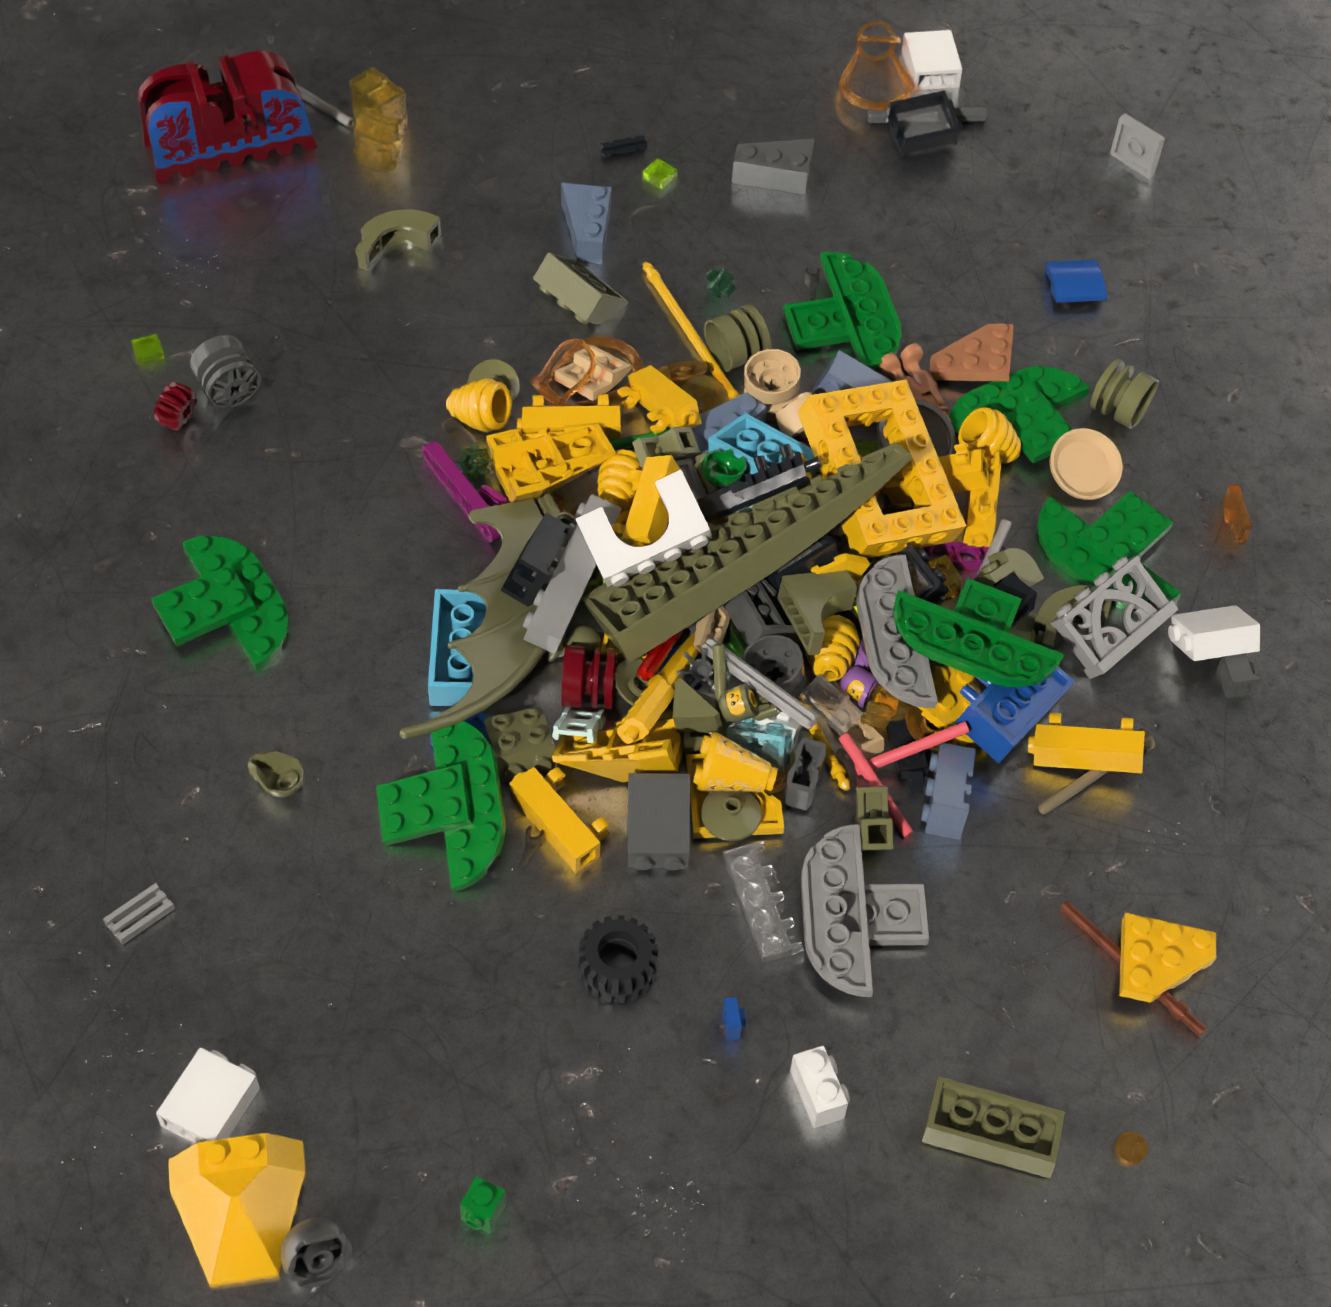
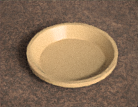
M1074 429L1065 433L1056 441L1050 454V469L1054 480L1067 494L1078 499L1096 500L1108 495L1118 485L1122 476V459L1117 447L1107 436L1092 429Z

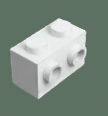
M824 1046L793 1055L790 1072L813 1128L844 1119L847 1105L850 1103V1097L844 1084L840 1085L837 1079L838 1069L833 1056L827 1055Z

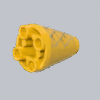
M712 731L710 736L704 735L700 747V754L704 755L702 765L696 764L692 776V783L697 784L696 790L714 792L772 791L778 768L772 767L771 763L717 732Z

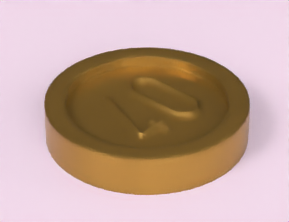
M1127 1131L1120 1134L1116 1139L1114 1151L1122 1162L1136 1165L1145 1159L1148 1153V1145L1140 1134Z

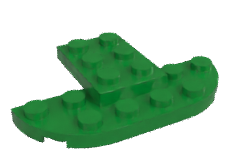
M820 252V262L833 297L783 305V314L796 350L851 342L857 361L877 371L882 363V357L889 353H897L902 331L885 282L880 273L868 262L863 264L852 259L851 254Z
M1031 366L1010 373L1009 382L992 381L969 391L957 400L949 415L956 435V445L959 444V430L966 417L978 408H991L999 410L1012 423L1013 429L1021 440V450L1032 463H1036L1049 457L1056 441L1065 433L1073 430L1056 409L1088 395L1090 388L1077 375L1052 367Z
M1131 491L1124 495L1091 526L1050 496L1042 506L1038 517V541L1043 552L1055 565L1082 585H1095L1093 580L1106 571L1108 574L1114 569L1111 565L1123 556H1126L1127 559L1136 555L1141 557L1171 530L1174 522ZM1143 565L1168 601L1172 600L1174 603L1178 601L1181 592ZM1125 574L1122 577V583L1124 586H1128V582L1132 581L1133 590L1131 594H1135L1137 583L1130 574ZM1113 583L1108 587L1109 589H1114ZM1143 593L1141 598L1147 601L1149 604H1151L1148 598ZM1111 601L1112 606L1123 610L1127 606L1124 603Z
M197 536L183 541V549L200 577L151 598L156 612L175 645H182L229 624L256 671L271 663L282 651V645L286 636L289 635V617L283 599L257 557L243 544L225 537Z
M967 578L954 611L898 590L893 605V617L903 639L918 654L1005 688L1036 685L1045 681L1056 672L1065 655L1009 633L1022 599L970 578Z
M464 721L431 732L436 770L376 786L382 842L389 846L444 831L451 888L455 892L472 886L488 873L487 869L497 855L500 856L506 836V819L496 755L489 741L475 727Z

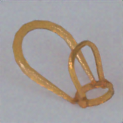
M878 20L870 21L861 27L855 37L857 50L842 73L838 84L842 97L850 104L861 109L887 111L889 102L911 98L915 91L912 77L894 53V47H896L897 43L901 42V38L895 37L892 28L885 22ZM872 25L883 26L890 34V36L861 35L866 28ZM861 42H890L891 46L882 56L873 57L864 52ZM863 56L872 61L891 57L904 83V93L890 101H871L856 96L850 91L848 83L858 57Z
M607 336L589 337L584 340L577 338L569 339L556 348L540 374L533 376L529 382L553 405L568 406L566 401L582 388L595 372L597 357L590 347L591 345L608 347L622 352L632 362L634 372L643 369V361L633 347L619 339ZM573 345L562 355V357L558 360L555 366L551 369L552 365L554 364L557 357L561 354V352L566 347ZM585 348L590 355V367L584 377L561 397L547 384L555 377V370L566 366L574 359L575 352ZM618 389L606 393L609 397V403L625 397H621L617 393ZM588 399L571 406H597L598 399L594 401Z

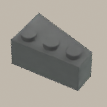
M762 579L723 604L747 647L755 640L764 636L780 635L790 638L798 644L802 651L803 644L778 598L775 596L777 591L765 579Z

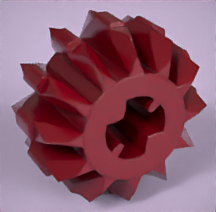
M172 382L169 386H166L162 394H159V399L155 402L156 407L153 410L155 420L170 429L179 430L182 426H185L187 420L191 418L192 412L195 411L194 406L197 403L196 392L180 383Z

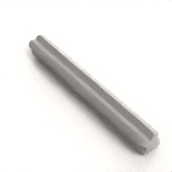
M709 638L702 645V649L707 648V656L713 660L712 645L720 643L713 638ZM725 647V667L727 671L746 683L750 688L806 729H811L817 724L818 715Z

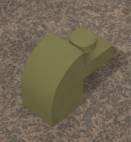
M673 427L658 437L639 438L632 442L641 468L644 467L646 457L672 455L675 461L689 459L700 452L691 427Z
M1009 548L988 556L987 558L990 563L981 568L983 573L973 580L989 586L1005 579L1012 573L1031 587L1044 579L1034 559L1027 552L1018 548Z
M888 786L856 787L855 825L859 824L861 850L893 849L892 818L888 817Z

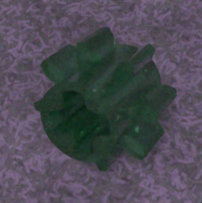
M723 266L719 270L712 267L705 276L709 281L705 287L718 298H721L723 294L730 297L737 289L733 283L737 279L736 276Z
M474 443L469 448L460 449L462 456L456 463L460 464L462 473H471L472 479L478 478L480 473H489L490 471L487 466L493 459L487 453L488 448L479 449L478 444Z

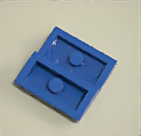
M1096 259L1046 262L1045 272L1051 281L1050 292L1056 303L1107 300L1108 295L1105 281Z

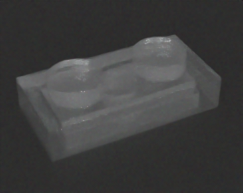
M819 674L799 695V698L841 736L864 714L822 674Z

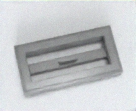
M154 883L103 918V920L119 942L124 945L173 911L175 907L172 901L168 900L166 894ZM160 903L163 904L156 910L145 916L149 910H151ZM133 921H138L137 923L126 929L124 932H120V930L131 924Z

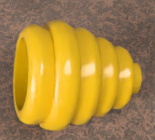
M491 378L472 381L469 384L454 389L446 400V407L454 419L473 429L490 432L502 429L508 423L512 410V398L505 384Z
M986 407L978 408L966 417L960 427L959 444L966 443L968 451L985 450V458H994L995 453L999 452L1000 459H1002L1001 464H1007L1016 460L1021 453L1020 438L1013 429L1012 423L999 410Z
M624 449L616 450L613 457L600 465L597 479L598 497L621 507V512H625L632 506L636 491L632 490L634 481H626L628 471L631 469H642L636 457V452Z
M832 615L823 621L822 625L825 630V636L820 654L808 655L803 646L806 658L815 675L825 681H836L844 677L847 670L856 660L861 643L855 625L848 618L841 615Z

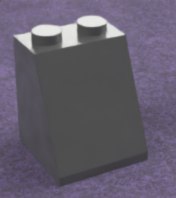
M629 773L627 868L638 870L666 868L672 871L688 868L690 855V774Z

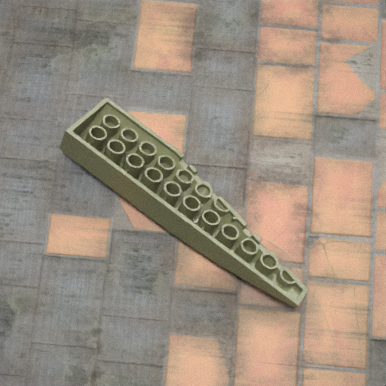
M893 443L862 457V463L857 465L845 464L838 467V473L822 479L820 475L810 480L811 485L800 490L796 486L752 505V511L747 513L735 512L728 516V521L715 527L710 523L708 526L712 539L708 540L705 546L699 549L690 548L682 552V555L676 560L660 562L648 573H637L630 576L629 580L620 586L611 585L607 587L606 583H604L581 599L616 649L628 663H631L659 644L666 642L683 629L690 627L702 617L714 612L718 607L755 585L803 552L867 501L912 459V456L898 443Z

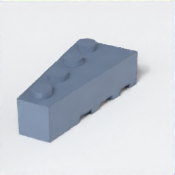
M746 392L701 414L702 424L691 428L700 450L698 454L691 457L693 464L696 463V456L709 452L708 438L745 413L765 423L767 407Z

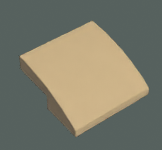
M591 345L575 352L573 363L555 370L554 380L594 401L598 399V394H606L614 388L631 370V365Z

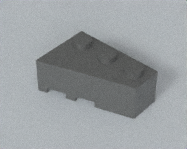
M815 138L737 144L733 160L732 183L805 195L813 160Z

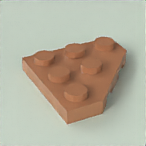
M987 324L931 355L929 373L934 380L1009 382L1014 324Z

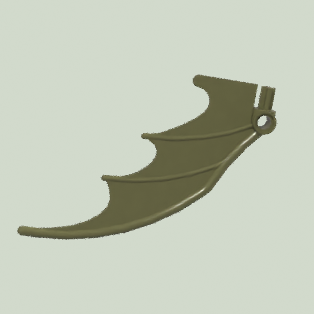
M550 493L538 498L537 502L544 515L548 513L568 526L571 523L577 525L575 516L567 512H560ZM533 498L474 509L469 513L468 517L472 523L492 526L498 531L502 539V545L498 554L482 573L472 581L458 586L459 592L466 591L477 594L486 604V613L481 625L467 637L451 641L447 645L449 649H456L471 665L474 674L472 685L466 695L453 707L422 723L402 728L400 730L401 738L409 739L453 726L484 711L510 693L533 670L546 652L545 649L523 640L527 631L526 628L522 627L529 611L535 613L538 607L533 605L535 598L527 607L500 591L523 548L543 518ZM564 539L562 545L566 547L568 540ZM553 559L550 567L556 568L559 562ZM544 583L541 589L546 590L548 584Z

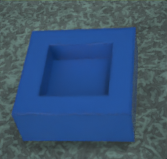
M737 997L724 998L722 1014L727 1041L740 1040L741 1028L746 1027L744 1008H738Z

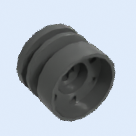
M220 335L210 338L198 346L191 356V370L202 385L210 402L216 407L230 408L242 404L250 399L260 387L261 376L258 369L249 358L242 343L234 336Z
M780 635L764 636L752 642L746 648L742 660L802 702L808 692V679L803 654L798 644L790 638ZM750 688L755 694H759L755 690Z

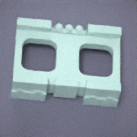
M566 707L560 719L553 726V740H559L561 735L585 736L587 737V743H594L597 738V731L602 730L605 725L604 709H600L598 712L575 711L571 710V707ZM574 717H591V719H575ZM568 727H578V728H585V729H584V730H570V729H567V728H568Z

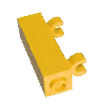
M651 365L628 375L630 387L624 386L617 391L621 397L628 395V398L620 403L624 409H631L638 402L650 411L647 414L648 419L652 422L658 420L655 425L650 427V430L655 434L662 433L667 426L669 428H693L702 424L697 400Z
M598 394L597 406H544V395H533V407H522V418H517V429H521V433H537L538 428L547 427V432L564 431V426L599 424L608 440L620 438L621 434L620 406H609L608 394Z
M966 443L954 445L956 454L938 457L953 494L989 487L988 464L981 449L968 451ZM901 470L882 488V492L884 495H888L892 505L913 501L908 487L904 486V477Z
M999 452L995 453L994 458H985L988 464L989 487L968 491L963 543L969 546L989 547L993 539L1002 463Z
M672 455L646 457L642 471L637 469L628 471L626 481H634L632 490L636 491L626 525L615 523L611 526L615 535L625 544L634 547H644L655 543L664 535L669 521V513L658 493L655 481L681 470Z
M1050 713L1049 725L1036 724L1035 736H1029L1028 753L1034 754V766L1142 773L1145 731H1133L1134 718H1122L1121 730L1062 726V713Z
M535 767L526 772L518 773L510 782V798L571 869L578 873L600 858V841L610 835L607 830L610 825L603 817H600L587 828L557 794L556 791L565 786V782L562 780L565 774L562 770L556 767L544 778Z

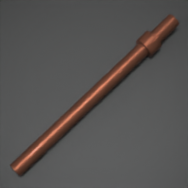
M1066 900L1060 909L1120 964L1121 948L1069 900ZM1168 991L1163 992L1157 998L1169 1009L1168 1013L1177 1022L1182 1021L1199 1038L1208 1030L1190 1012L1191 1008L1182 1000L1178 1001Z

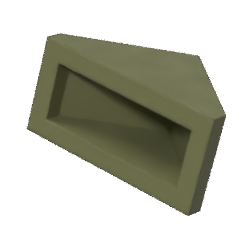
M681 678L677 679L675 682L672 716L677 733L721 731L723 725L719 712Z

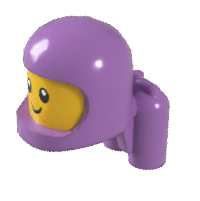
M858 666L850 667L840 681L841 689L851 698L857 700L858 706L861 708L871 699L875 691L882 692L884 689L872 672Z

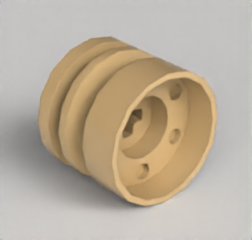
M780 349L759 351L751 356L745 365L744 393L747 392L767 407L765 421H777L776 412L797 400V397L800 395L801 368L799 363L790 353Z

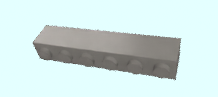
M591 494L586 504L580 503L575 518L602 507L612 526V524L616 523L622 508ZM578 523L577 525L570 524L571 528L565 537L568 540V544L566 547L560 546L554 559L559 563L556 568H549V577L545 581L548 586L546 590H539L533 605L538 607L535 613L529 611L522 626L527 629L523 640L554 654L560 645L596 566L595 559Z

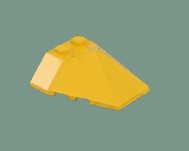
M599 424L564 426V431L547 432V427L538 428L537 433H521V429H512L486 436L497 478L510 503L532 498L535 500L543 497L545 494L563 487L615 455L614 448Z
M667 710L661 714L643 740L640 739L631 744L625 743L617 733V728L623 723L622 720L615 722L616 726L612 729L598 730L594 743H587V737L561 735L553 752L552 759L555 763L623 783L628 782L629 773L674 774L678 772L683 755L682 733H677L672 717L673 710Z
M261 1133L198 1142L169 1159L170 1193L210 1287L280 1277L282 1269L281 1245L284 1237L291 1229L298 1207L301 1187L306 1176L303 1141Z

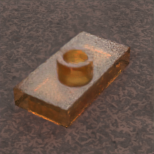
M1231 484L1228 486L1222 501L1225 508L1224 519L1230 525L1235 545H1245L1252 530V525L1240 486L1238 484Z

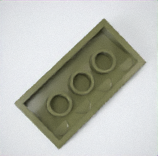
M938 1076L922 1142L1051 1179L1057 1162L1065 1111Z

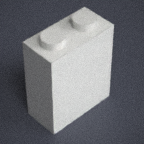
M951 30L904 33L902 55L912 91L958 88L960 86L962 66Z
M1237 605L1171 616V625L1168 628L1169 638L1171 642L1193 661L1260 651V624Z
M200 1047L156 1112L160 1125L195 1144L228 1138L260 1089L256 1073L244 1064L236 1066L228 1062L227 1057L216 1050L208 1052Z

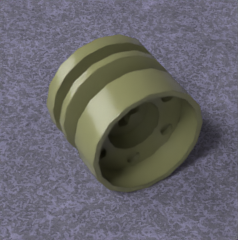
M751 304L742 305L738 309L731 310L729 314H721L705 322L704 335L708 350L723 371L730 372L746 364L755 353L771 349L768 327L762 315Z
M1117 358L1099 378L1091 397L1090 407L1096 411L1102 408L1101 413L1106 416L1117 408L1114 420L1132 429L1143 417L1152 402L1159 380L1143 371L1138 373L1132 380L1134 367L1131 365L1125 367V362Z

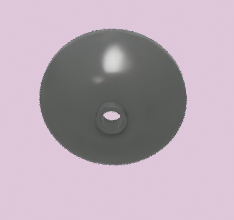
M915 399L938 457L954 454L956 435L947 416L934 405ZM888 420L878 423L877 437L881 449L890 445L888 438H885L883 434V427Z

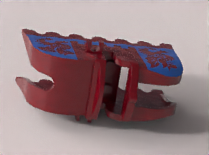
M258 50L233 57L229 55L217 57L221 82L210 84L205 66L194 64L193 61L161 69L142 83L137 92V100L142 122L144 147H152L157 184L167 182L170 179V174L174 171H178L184 178H189L193 176L197 166H204L206 171L214 172L219 168L220 162L223 160H227L231 166L236 167L240 166L244 162V157L250 154L253 155L255 160L263 161L268 157V153L272 149H276L280 155L285 156L292 152L295 144H301L305 150L317 148L304 102L296 88L291 69L282 56L271 51Z

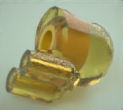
M879 684L873 693L872 701H868L866 712L862 713L860 722L861 724L884 728L888 726L890 721L905 719L907 709L911 704L897 699Z

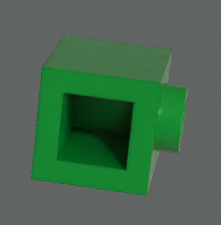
M475 1176L460 1203L461 1220L476 1230L482 1229L491 1234L507 1205L506 1190Z

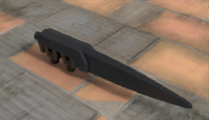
M790 444L783 445L779 449L784 461L780 463L775 461L768 468L764 455L754 458L758 472L755 474H745L747 483L738 480L696 501L706 522L726 516L812 479L811 471L822 467L819 456L806 460V457L801 452L795 453L794 456Z

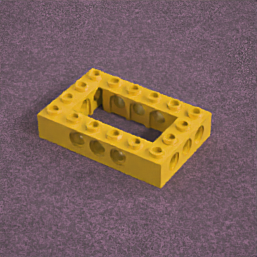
M907 380L814 394L807 397L797 413L814 457L819 456L822 462V467L819 469L823 479L838 473L837 468L845 464L857 465L862 463L848 429L850 426L862 424L870 426L874 422L888 420L883 427L885 438H888L890 445L898 443L912 456V459L901 469L904 477V486L908 487L915 504L913 506L914 509L883 515L875 494H873L840 522L853 555L871 558L897 553L907 547L908 542L916 549L920 546L927 547L953 542L965 529V521Z

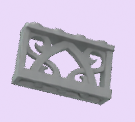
M1138 555L1129 559L1123 556L1111 565L1114 569L1109 574L1106 571L1093 580L1095 586L1091 589L1087 587L1074 596L1076 602L1072 605L1067 603L1055 612L1057 617L1050 622L1051 626L1057 629L1085 667L1083 671L1089 679L1106 673L1179 610L1172 600L1168 601L1141 564V559ZM1125 574H1130L1137 583L1135 594H1131L1133 590L1132 581L1128 582V586L1123 585L1122 577ZM1113 583L1114 589H1107ZM1143 593L1148 598L1151 604H1149L1147 601L1141 598ZM1103 601H1116L1127 605L1123 613V622L1127 633H1123L1120 629L1111 626L1101 628ZM1090 603L1089 610L1084 608ZM1133 608L1136 609L1133 612V614H1136L1139 617V621L1137 623L1131 619V613ZM1076 615H1080L1083 619V624L1076 626L1081 629L1088 628L1089 634L1081 635L1074 628L1072 621ZM1102 634H1112L1114 638L1113 644L1108 642V636L1103 638ZM1085 641H1091L1094 653L1091 651V649L1088 647Z

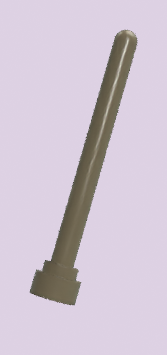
M1141 728L1138 731H1145L1144 754L1155 748V741L1147 730ZM1089 770L1038 806L1039 812L1041 814H1048L1109 771Z

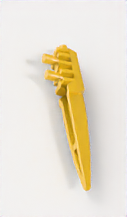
M695 632L681 645L659 674L648 681V687L641 693L635 705L630 708L629 713L622 719L623 723L617 728V733L625 743L631 744L640 739L643 740L674 698L675 682L684 676H678L677 671L688 670L691 665L689 660L683 656V653L688 652L694 659L699 653L694 646Z

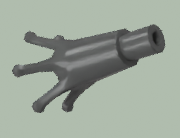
M707 648L702 649L701 659L695 660L688 652L683 653V656L689 660L691 665L689 670H678L677 675L690 676L694 680L690 685L692 689H695V686L700 682H708L709 686L714 685L712 681L714 679V667L707 660Z

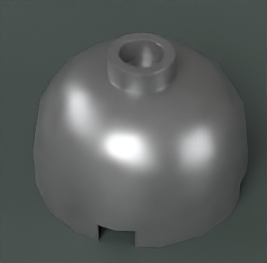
M322 1217L310 1218L295 1225L284 1237L281 1245L283 1268L291 1282L295 1281L302 1288H314L330 1282L335 1278L330 1273L336 1271L340 1266L344 1270L352 1256V1245L345 1233L335 1222Z

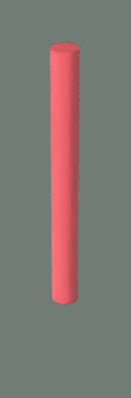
M966 721L870 758L867 762L875 770L967 734L970 730ZM854 765L858 776L862 775L856 765Z
M849 733L839 737L838 740L868 785L884 786ZM888 793V814L903 837L906 838L914 830Z

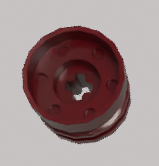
M565 645L561 691L562 707L581 708L584 695H591L593 709L598 707V696H605L604 709L612 710V704L618 691L614 683L616 677L614 674L615 671L618 674L617 666L619 665L616 657V648H608L607 661H602L601 647H596L593 660H587L585 646Z

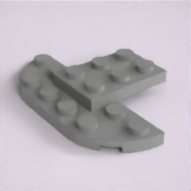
M906 555L891 556L877 562L864 575L857 592V611L868 664L879 684L897 699L915 707L935 708L938 701L930 664L941 663L918 654L903 639L895 625L893 605L898 590L913 596L915 595Z
M859 824L836 828L826 833L823 839L810 848L805 857L801 874L804 941L809 960L818 974L835 988L855 996L872 997L873 987L869 946L928 945L929 932L924 884H864Z

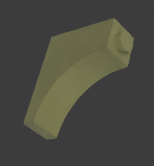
M847 570L821 574L813 572L782 576L777 598L808 655H817L821 652L825 636V630L822 625L823 621L838 612L852 610L858 586Z

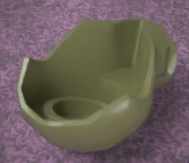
M256 752L250 757L247 764L250 775L273 797L285 798L292 796L299 790L305 779L304 767L300 760L281 752Z

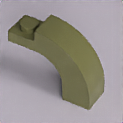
M414 209L393 210L374 217L361 228L362 241L356 247L358 267L368 271L385 249L398 244H409L429 251L441 236L440 217Z
M1095 585L1071 586L1051 595L1042 604L1033 626L1037 633L1035 643L1052 649L1056 633L1058 632L1050 624L1057 617L1055 612L1067 603L1072 605L1076 602L1074 598L1076 594L1087 587L1091 589ZM1103 601L1101 628L1105 626L1111 601ZM1090 603L1084 608L1089 610ZM1076 615L1072 623H1083V619L1080 615Z

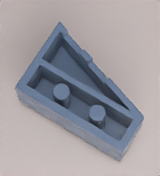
M561 182V205L571 234V242L576 260L578 262L603 264L611 213V187Z
M839 350L818 378L811 393L814 395L893 381Z
M941 743L938 753L931 754L929 770L934 771L933 778H928L925 795L930 796L929 804L924 803L921 821L926 822L925 834L961 840L970 806L968 798L972 788L970 784L976 749Z

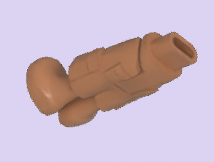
M918 343L907 346L902 351L900 358L895 353H889L881 358L882 363L878 369L880 374L893 381L907 380L914 399L934 405L951 422L947 415L948 409L938 391L937 383L928 370L920 369L919 363L923 357V349ZM902 369H903L905 372H907V373L909 374V376H905L904 373H903V371H902Z

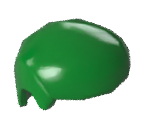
M731 449L723 452L714 450L706 454L701 463V469L704 477L710 484L718 488H725L733 482L740 481L747 469V464L743 456L736 458Z

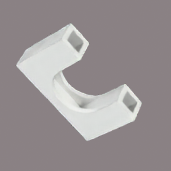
M681 470L655 481L658 493L669 513V524L664 535L651 545L634 547L622 542L615 535L602 507L576 518L607 587L611 585L620 586L626 583L630 576L637 573H648L656 567V564L665 560L667 562L676 560L682 555V552L690 548L699 549L705 546L708 540L712 539L710 528Z

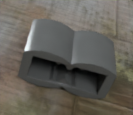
M805 737L799 742L795 752L794 764L787 775L784 795L785 805L805 811L812 805L816 786L823 772L826 755L825 743Z

